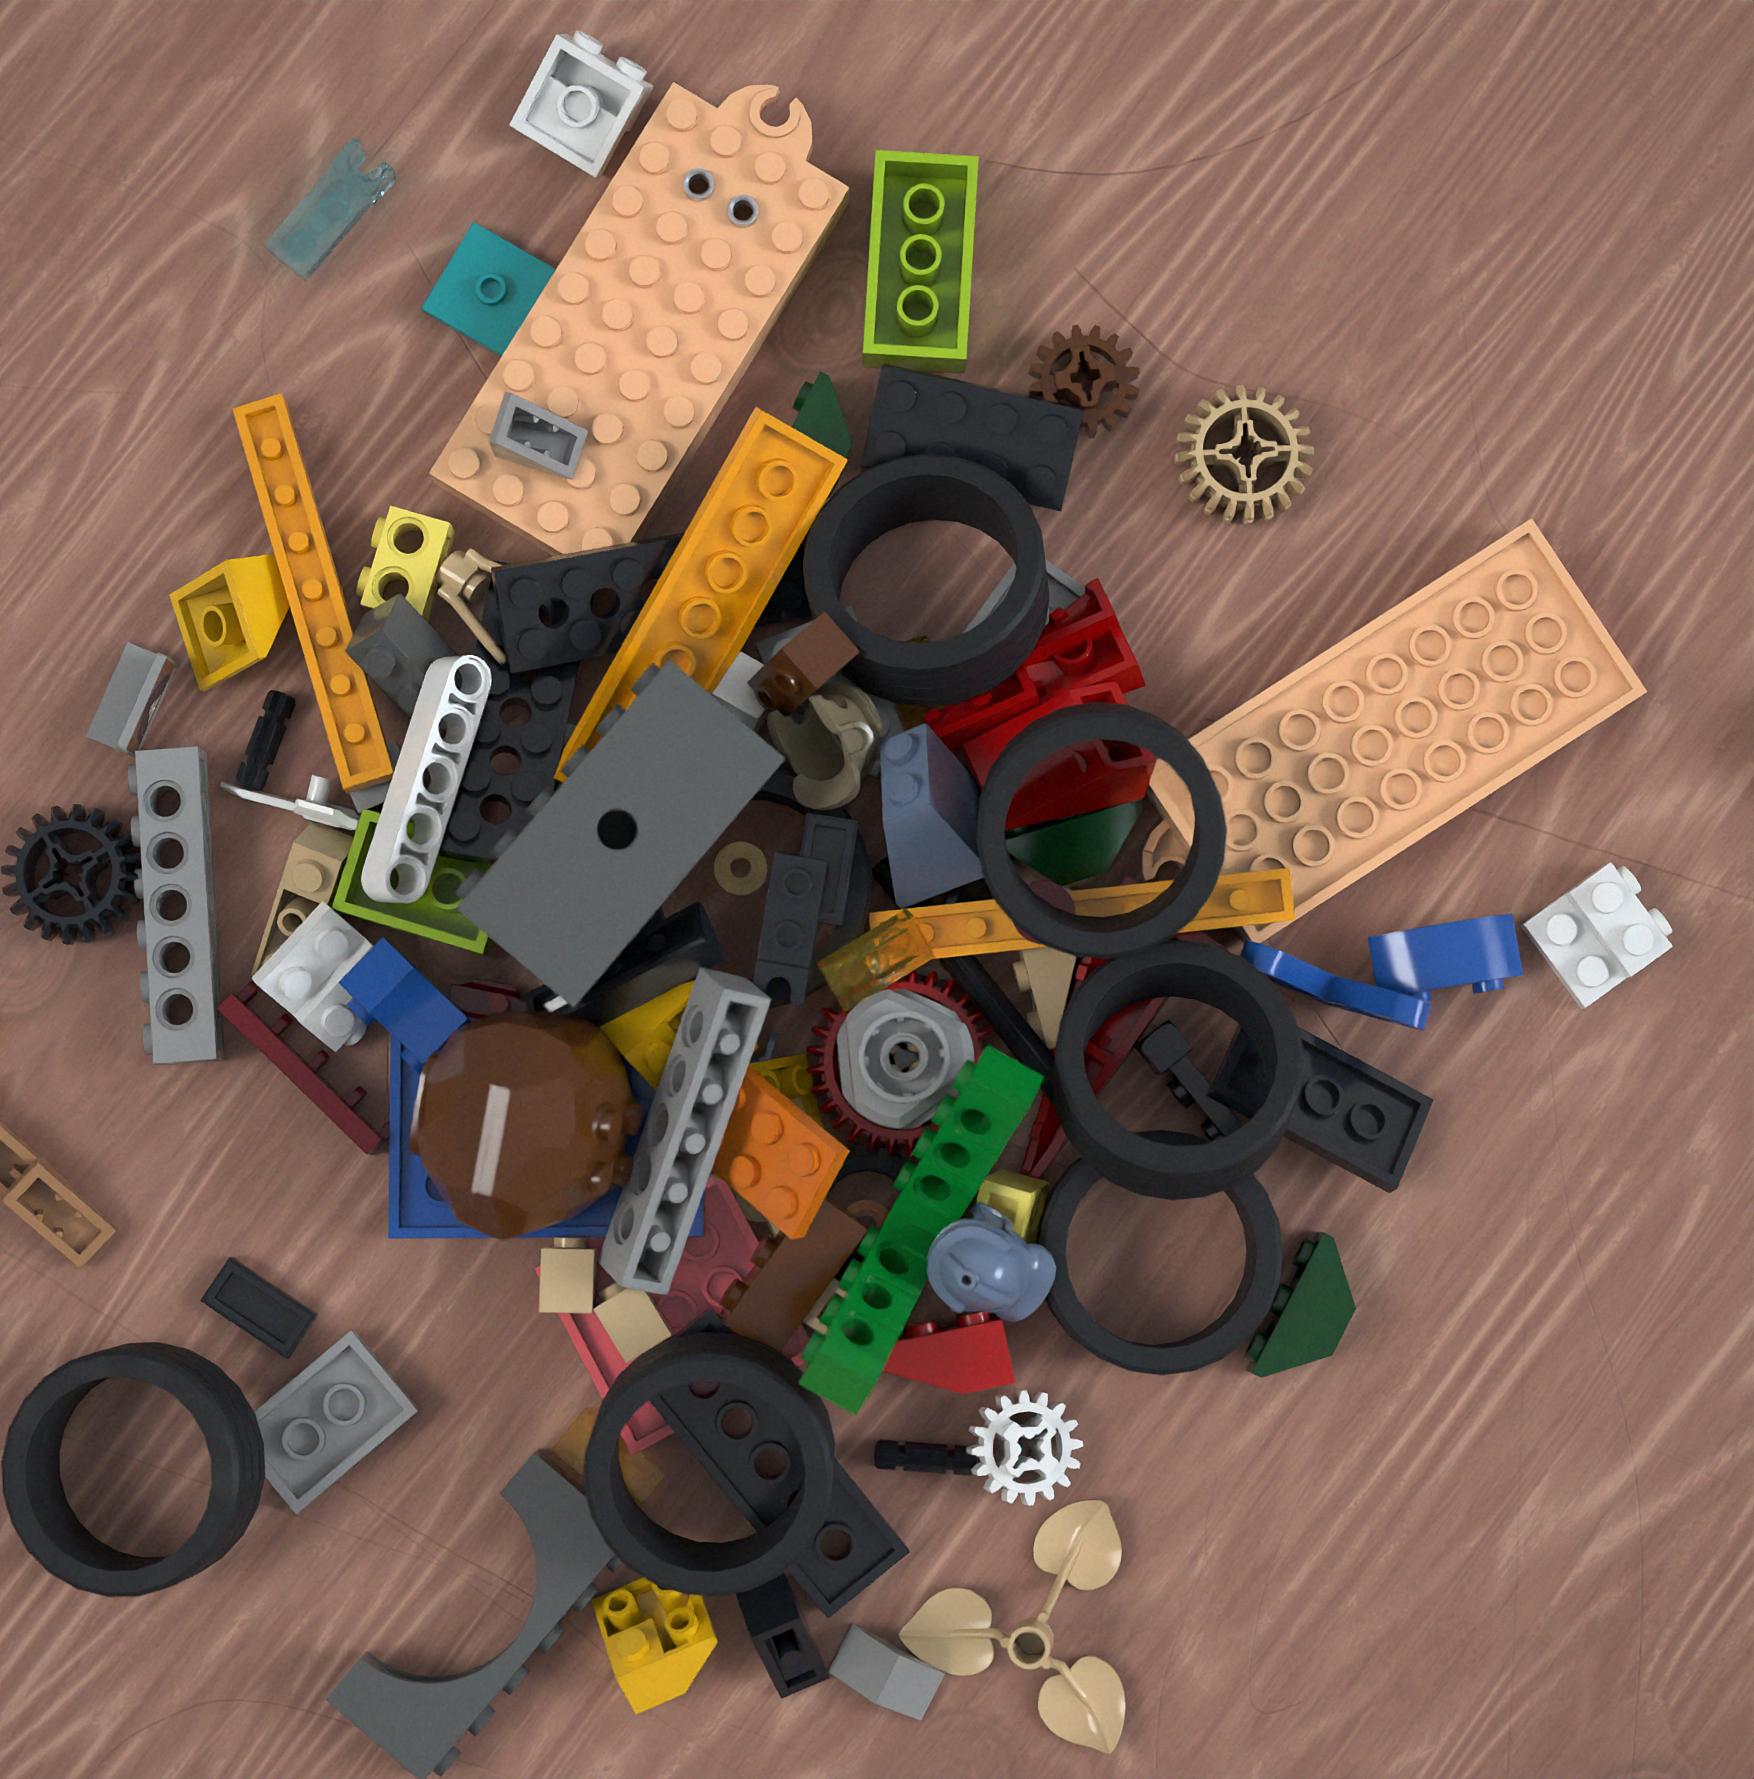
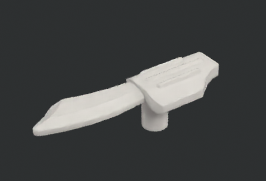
M312 774L306 801L301 799L294 801L226 782H221L220 784L221 788L241 798L291 810L295 814L302 815L305 819L333 827H340L351 831L356 830L360 816L354 810L327 802L332 778Z

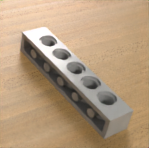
M198 746L135 751L136 764L129 765L128 784L131 795L138 796L139 816H133L131 819V836L134 847H141L142 868H135L134 870L138 875V879L134 881L136 897L144 899L145 919L138 920L137 939L140 951H147L148 971L141 972L140 974L143 1003L150 1002L151 1023L144 1024L143 1027L146 1055H153V1064L157 1065L225 1061L222 1013L217 1009L222 1001L207 752ZM170 790L177 791L181 798L178 811L171 816L161 817L157 809L160 796ZM180 842L184 850L181 863L174 868L165 869L160 860L162 849L168 843ZM182 893L187 901L186 912L181 918L169 921L163 912L164 902L170 895ZM183 944L190 953L189 964L183 971L172 973L166 963L167 954L174 946ZM186 996L192 1002L193 1014L185 1024L176 1025L169 1015L170 1006L175 999Z
M699 968L633 1157L634 1167L632 1176L628 1184L622 1189L598 1258L600 1265L620 1287L664 1295L668 1294L771 999L747 978Z

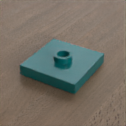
M473 222L421 310L424 314L501 358L556 269Z

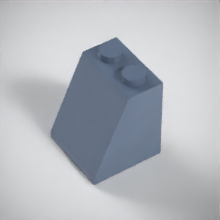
M926 723L880 741L883 825L896 904L900 909L983 878L976 842L979 797L981 795L976 779Z

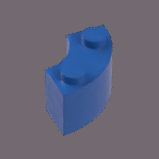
M1512 914L1462 920L1368 937L1376 987L1399 992L1424 1002L1432 1001L1431 991L1472 984L1473 994L1505 989L1503 979L1523 975Z
M384 937L338 982L353 997L347 1003V1006L368 1026L377 1020L407 1049L400 1056L420 1076L428 1057L433 1052L443 1049L452 1032L459 1027L472 1023L461 1010Z

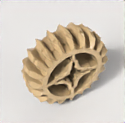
M1243 385L1237 386L1234 392V401L1232 402L1223 389L1218 390L1214 396L1217 409L1209 401L1202 399L1197 405L1198 412L1202 418L1188 414L1184 420V425L1192 433H1179L1176 438V444L1189 451L1177 453L1174 457V463L1179 466L1191 467L1179 475V483L1187 485L1196 482L1197 486L1190 492L1189 500L1196 502L1203 495L1210 500L1204 508V513L1208 516L1214 513L1217 505L1224 507L1225 511L1222 516L1224 523H1231L1236 510L1241 511L1244 525L1252 524L1255 515L1254 509L1258 510L1264 521L1271 520L1274 516L1271 502L1283 512L1287 511L1292 504L1286 493L1300 497L1305 490L1303 484L1296 478H1309L1312 474L1313 468L1299 461L1311 458L1314 454L1313 446L1298 444V442L1304 440L1310 434L1309 427L1300 426L1293 429L1291 425L1297 420L1300 412L1294 408L1286 415H1283L1279 411L1285 400L1281 395L1275 397L1271 405L1264 403L1266 390L1263 387H1258L1253 400H1248L1245 387ZM1234 418L1232 440L1224 444H1216L1214 449H1203L1207 433L1219 423ZM1253 420L1261 422L1270 428L1279 439L1281 445H1277V441H1265L1259 438L1254 431ZM1241 439L1243 446L1250 448L1248 453L1251 451L1255 453L1247 468V472L1245 465L1238 463L1240 458L1237 460L1233 458L1241 443ZM1284 461L1281 479L1272 487L1255 493L1254 483L1257 480V470L1263 467H1271L1274 462ZM1211 465L1212 470L1218 469L1228 472L1234 479L1235 490H1238V493L1220 485L1212 477L1206 466Z

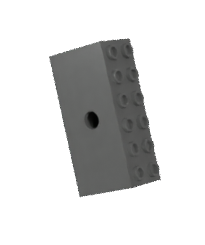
M670 659L662 669L654 663L647 668L630 689L637 696L627 710L619 704L611 710L595 730L603 738L591 751L582 744L561 770L568 777L567 780L556 792L546 786L526 810V813L533 818L521 833H518L511 827L492 849L491 853L498 860L484 875L476 868L456 891V894L463 899L456 909L573 1008L785 760L782 755ZM618 812L628 817L634 828V836L631 843L625 849H609L599 840L597 825L604 814Z

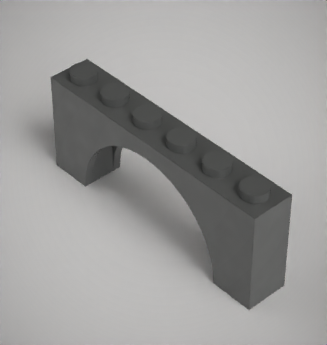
M539 1449L533 1453L500 1492L524 1523L532 1542L536 1561V1589L533 1604L528 1618L516 1639L505 1650L485 1664L469 1671L446 1676H424L404 1672L385 1664L367 1651L326 1698L330 1704L417 1779H426L432 1771L440 1778L461 1754L454 1745L467 1730L474 1736L480 1732L496 1712L489 1704L500 1690L503 1689L507 1694L511 1695L530 1672L523 1663L537 1648L545 1654L565 1630L558 1624L570 1607L577 1613H580L599 1590L592 1583L596 1576L605 1566L614 1572L622 1563L617 1555L606 1545L590 1515L584 1487Z

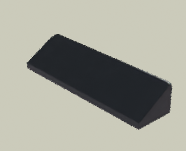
M697 901L637 933L574 1008L546 984H543L525 994L527 1011H545L587 1019L599 1028L697 976L700 967L710 969L724 960L722 947L703 904Z

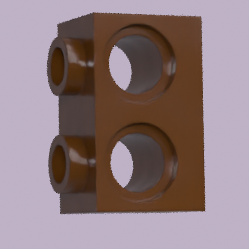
M824 611L782 647L747 683L754 690L757 701L765 710L771 713L778 710L782 715L789 716L860 651Z

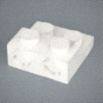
M576 30L573 37L569 34H556L509 125L595 178L602 176L624 133L630 131L654 86L643 80L647 73L644 68L624 57H619L617 63L600 54L603 47L601 42L582 31Z
M1611 862L1601 866L1520 925L1581 1009L1588 1007L1623 980L1632 977L1673 947L1667 939V936L1672 933L1668 921L1656 908H1652L1647 912L1636 897V894L1641 891V886L1637 879L1625 866L1616 869Z
M322 901L251 979L336 1053L343 1044L351 1046L357 1043L367 1028V1025L347 1006V1003L353 997L338 982L375 945L335 910L331 909L328 904Z

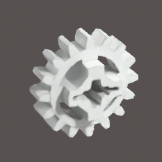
M1023 1389L1015 1390L1014 1402H1011L1006 1395L998 1394L995 1396L998 1407L996 1411L986 1407H981L979 1410L981 1416L986 1421L983 1427L970 1426L969 1428L973 1435L979 1437L978 1444L966 1448L968 1454L979 1456L981 1461L971 1469L973 1475L982 1476L988 1474L989 1478L986 1480L983 1488L987 1492L994 1493L1003 1487L1001 1500L1013 1503L1018 1492L1020 1493L1022 1503L1028 1506L1034 1505L1035 1492H1038L1046 1500L1054 1499L1052 1485L1056 1483L1068 1487L1071 1483L1064 1474L1066 1468H1080L1081 1465L1076 1459L1070 1457L1071 1450L1083 1447V1441L1070 1438L1069 1432L1078 1425L1077 1420L1071 1418L1062 1420L1060 1418L1066 1407L1062 1402L1056 1401L1049 1407H1046L1048 1394L1037 1391L1031 1402L1027 1390ZM1020 1412H1034L1037 1414L1034 1418L1030 1417L1025 1424H1017L1008 1418ZM1054 1435L1056 1438L1055 1458L1052 1456L1051 1438ZM994 1436L998 1439L999 1453L995 1460L993 1456ZM1020 1437L1030 1439L1028 1447L1032 1450V1453L1029 1457L1019 1455L1022 1449L1017 1444V1441ZM1025 1470H1032L1040 1475L1039 1478L1029 1482L1012 1481L1014 1477H1019Z

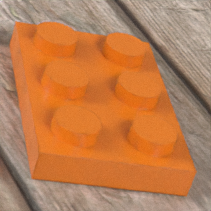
M748 1065L711 1170L793 1240L805 1237L850 1150Z

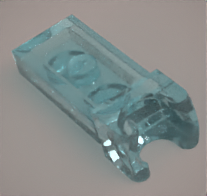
M357 138L351 139L331 161L332 167L326 171L264 244L267 251L305 282L371 205L375 206L395 182L396 174L386 162L378 164L369 173L358 171L366 158V153Z

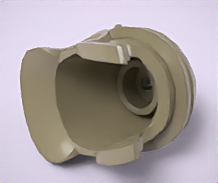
M829 684L819 688L809 697L801 724L795 723L791 716H784L778 710L773 711L767 716V725L773 744L781 755L788 756L797 774L793 780V792L798 802L805 807L815 810H832L849 803L857 796L861 786V779L869 774L875 764L879 735L883 732L878 711L866 693L850 685Z

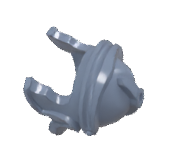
M978 1202L970 1210L974 1215V1219H961L952 1222L941 1230L931 1244L927 1257V1272L930 1284L935 1293L951 1307L953 1312L962 1313L964 1310L970 1312H993L1004 1321L1017 1322L1023 1320L1039 1307L1051 1289L1056 1272L1053 1256L1041 1245L1035 1243L1027 1244L1012 1229L1014 1225L1006 1216L995 1208Z

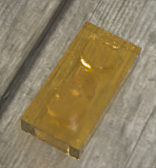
M906 908L816 964L838 1005L846 1012L867 997L894 983L935 956L915 917Z
M587 1408L583 1409L551 1449L552 1452L583 1477L585 1451L596 1420V1416ZM619 1435L618 1458L623 1479L635 1503L640 1507L665 1477L666 1473L641 1452L631 1455L624 1439Z

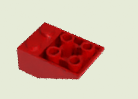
M1114 680L1068 690L964 743L962 751L981 792L990 767L1004 747L1034 720L1062 707L1090 702L1128 705L1117 681ZM1095 739L1072 743L1049 754L1027 773L1015 790L1006 814L1005 831L1143 799L1156 765L1152 752L1125 741Z
M968 1311L956 1314L957 1324L937 1328L935 1319L904 1325L906 1335L898 1337L883 1369L887 1373L961 1394L1015 1383L1002 1319L998 1316L989 1317V1312Z

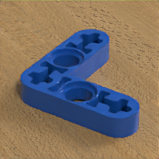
M1245 940L1240 957L1268 976L1273 983L1312 1000L1342 1010L1424 1031L1433 1007L1427 1002L1399 992L1335 976L1280 950L1253 941Z

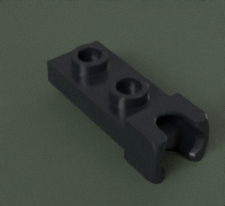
M776 851L753 984L765 994L768 989V983L772 978L783 977L791 985V1003L795 1006H803L807 994L829 860Z
M1170 1020L1162 1023L1134 1046L1156 1075L1163 1074L1165 1071L1170 1075L1173 1080L1167 1084V1087L1185 1109L1192 1104L1205 1119L1199 1126L1211 1142L1227 1137L1243 1126L1226 1105L1207 1096L1211 1087L1210 1084L1186 1056L1193 1048Z

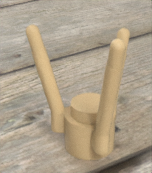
M472 548L466 554L461 550L455 551L448 556L437 572L435 580L441 586L437 594L452 605L499 664H505L507 661L505 654L463 602L468 600L471 603H476L481 598L486 601L491 579L486 576V571L491 573L492 567L503 565L484 558Z

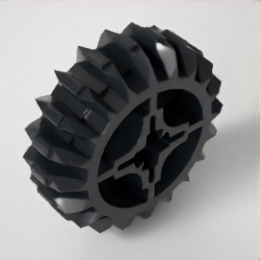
M73 804L68 820L63 808L54 806L51 808V824L42 815L35 814L32 816L33 824L37 829L34 834L22 827L16 831L18 837L25 841L22 849L13 845L7 846L6 853L18 859L16 866L4 865L1 867L2 874L16 877L15 883L7 884L3 887V894L9 897L21 896L10 907L11 912L19 916L30 911L23 926L27 930L34 931L43 924L41 931L43 939L53 941L60 931L62 943L73 945L79 930L80 936L85 943H93L96 937L94 925H97L102 933L109 936L114 933V926L109 917L113 915L123 922H127L130 918L129 913L120 907L123 901L126 900L132 904L140 902L138 896L136 897L135 893L128 891L130 883L134 884V881L138 879V875L135 872H130L129 867L141 863V854L124 853L133 846L131 834H125L116 838L123 824L113 818L103 826L105 820L104 811L94 808L86 819L84 806ZM75 833L90 834L96 837L104 846L95 852L88 850L80 855H75L69 847L63 844L60 837ZM47 847L45 852L50 860V870L38 882L39 887L36 888V865L42 852ZM65 860L72 865L83 868V874H77L82 877L78 883L80 888L66 881L64 882L63 875H69L64 872L68 867ZM111 861L112 880L110 888L100 902L99 899L101 897L96 889V880L98 875L108 868L107 863ZM71 894L78 903L83 905L87 912L72 917L57 916L43 903L51 898L59 899L64 895Z

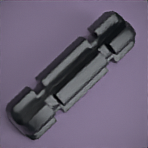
M270 690L267 693L262 709L265 710L264 716L258 717L245 751V755L248 756L246 763L241 761L236 775V782L240 785L256 791H261L264 788L270 773L267 772L266 768L268 764L273 765L287 728L284 725L285 718L290 719L296 704L292 696L276 690Z
M879 1440L875 1444L874 1465L878 1469L896 1470V1466H901L904 1471L946 1474V1470H953L954 1475L971 1476L973 1475L971 1469L977 1464V1456L966 1452V1448L969 1446L955 1445V1449H947V1444L905 1441V1445H898V1441Z

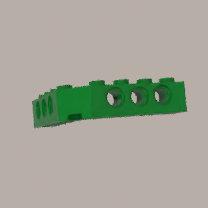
M989 1045L986 1046L976 1064L968 1059L965 1061L951 1088L959 1092L956 1098L948 1093L944 1096L931 1120L939 1125L937 1130L935 1131L928 1126L925 1128L912 1151V1155L919 1158L917 1163L909 1159L906 1160L892 1185L893 1188L900 1191L880 1228L878 1229L870 1225L856 1250L857 1254L864 1257L862 1262L860 1263L852 1259L837 1287L846 1292L844 1297L841 1298L834 1294L826 1307L819 1323L828 1328L824 1334L815 1330L805 1347L800 1359L809 1364L799 1382L800 1385L855 1416L857 1415L876 1385L929 1277L927 1257L931 1244L942 1229L952 1222L960 1220L1027 1113L1044 1076Z

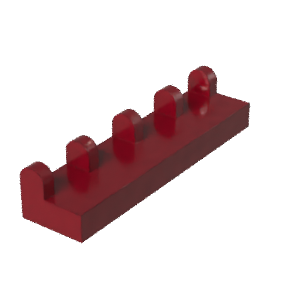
M254 981L249 982L237 995L231 993L217 1009L366 1155H374L389 1139L390 1120L378 1132L354 1108L367 1095V1092L361 1086H358L344 1099L317 1072L330 1059V1056L323 1049L307 1062L280 1036L293 1023L294 1020L286 1013L283 1014L272 1026L260 1017L247 1004L260 990V987Z

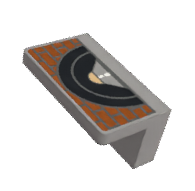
M127 642L86 737L135 758V751L141 750L178 664L159 652L155 654Z

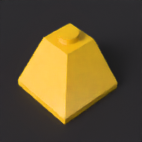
M275 554L225 560L169 594L199 690L207 691L267 657L290 607Z

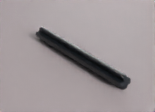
M887 856L874 866L872 875L896 904L889 857ZM929 898L903 909L935 905ZM975 955L938 958L1019 1063L1044 1076L1039 1088L1054 1106L1051 1080L1054 1065L1053 1054Z

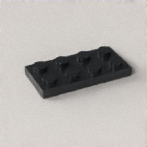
M884 363L880 371L861 466L871 468L895 458L922 454L960 457L986 466L1009 481L1030 505L1061 511L1085 408Z
M1238 1024L1207 1096L1252 1119L1267 1099L1268 1086L1265 1065L1255 1043L1241 1025ZM1299 1027L1304 1055L1301 1088L1283 1137L1390 1194L1400 1184L1434 1099Z

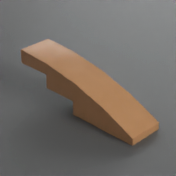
M0 1119L1 1202L81 1269L117 1231L116 1228L41 1155Z

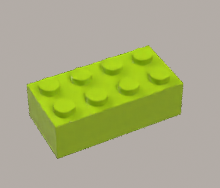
M875 150L862 367L881 368L886 363L917 371L965 373L979 156Z

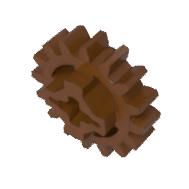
M1073 325L1070 339L1066 340L1057 331L1053 333L1051 339L1054 349L1040 345L1036 355L1044 364H1031L1029 375L1040 379V381L1029 385L1028 393L1029 396H1041L1042 399L1054 402L1064 399L1073 406L1085 408L1081 427H1085L1086 433L1091 439L1095 438L1097 427L1101 423L1109 432L1115 430L1116 420L1114 414L1124 418L1129 416L1131 408L1124 399H1137L1139 389L1128 384V382L1137 379L1140 370L1138 367H1126V363L1131 359L1133 351L1131 348L1120 352L1115 349L1119 337L1117 334L1114 333L1104 341L1099 339L1100 326L1094 325L1090 336H1082L1079 326ZM1090 351L1100 354L1110 363L1103 364L1093 357ZM1069 353V364L1066 369L1055 372V375H1050L1055 363ZM1080 364L1086 379L1093 381L1088 400L1086 391H1083L1081 384L1074 383ZM1113 388H1118L1117 394L1111 403L1099 410V398L1106 392H1112Z

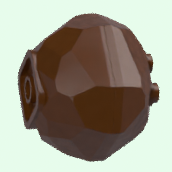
M504 1011L457 1028L452 1032L443 1049L433 1052L428 1057L419 1080L410 1130L409 1147L412 1154L421 1156L423 1167L458 1221L484 1235L507 1240L573 1218L598 1201L609 1190H613L617 1186L625 1187L632 1176L634 1167L633 1157L625 1153L628 1135L634 1136L640 1129L644 1110L643 1106L637 1104L632 1096L621 1053L596 1025L587 1019L545 1011Z

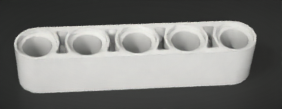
M463 655L439 658L430 664L425 674L362 870L361 882L363 890L374 901L387 903L414 902L424 894L428 886L491 688L492 677L490 669L485 661L477 656ZM457 669L460 671L463 679L460 690L457 689L454 682V675ZM441 718H443L447 727L444 740H442L438 731ZM426 767L431 776L428 790L425 789L422 781V775ZM410 817L415 825V834L411 840L406 832V825ZM394 867L399 874V884L395 890H393L390 884V874Z

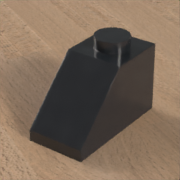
M784 1572L780 1576L752 1590L735 1593L750 1638L781 1699L830 1678L798 1599Z

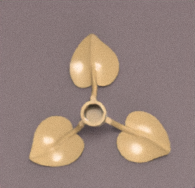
M1090 1499L1076 1501L1064 1506L1045 1520L1039 1528L1033 1546L1034 1561L1040 1569L1051 1574H1057V1577L1037 1618L1021 1620L1014 1627L1012 1634L1007 1635L998 1628H990L992 1610L982 1596L964 1587H951L931 1596L902 1627L899 1632V1638L917 1658L951 1675L969 1676L988 1668L994 1658V1646L991 1638L1000 1641V1645L1003 1648H1008L1011 1660L1021 1668L1035 1669L1042 1666L1044 1669L1053 1668L1058 1670L1061 1674L1049 1677L1043 1683L1039 1692L1038 1709L1044 1724L1051 1732L1068 1742L1091 1747L1110 1754L1114 1751L1119 1741L1125 1721V1693L1120 1677L1109 1663L1095 1655H1086L1079 1658L1070 1669L1065 1662L1050 1657L1054 1644V1635L1052 1629L1047 1624L1066 1579L1075 1588L1089 1591L1106 1585L1118 1571L1122 1557V1546L1110 1508L1103 1500Z

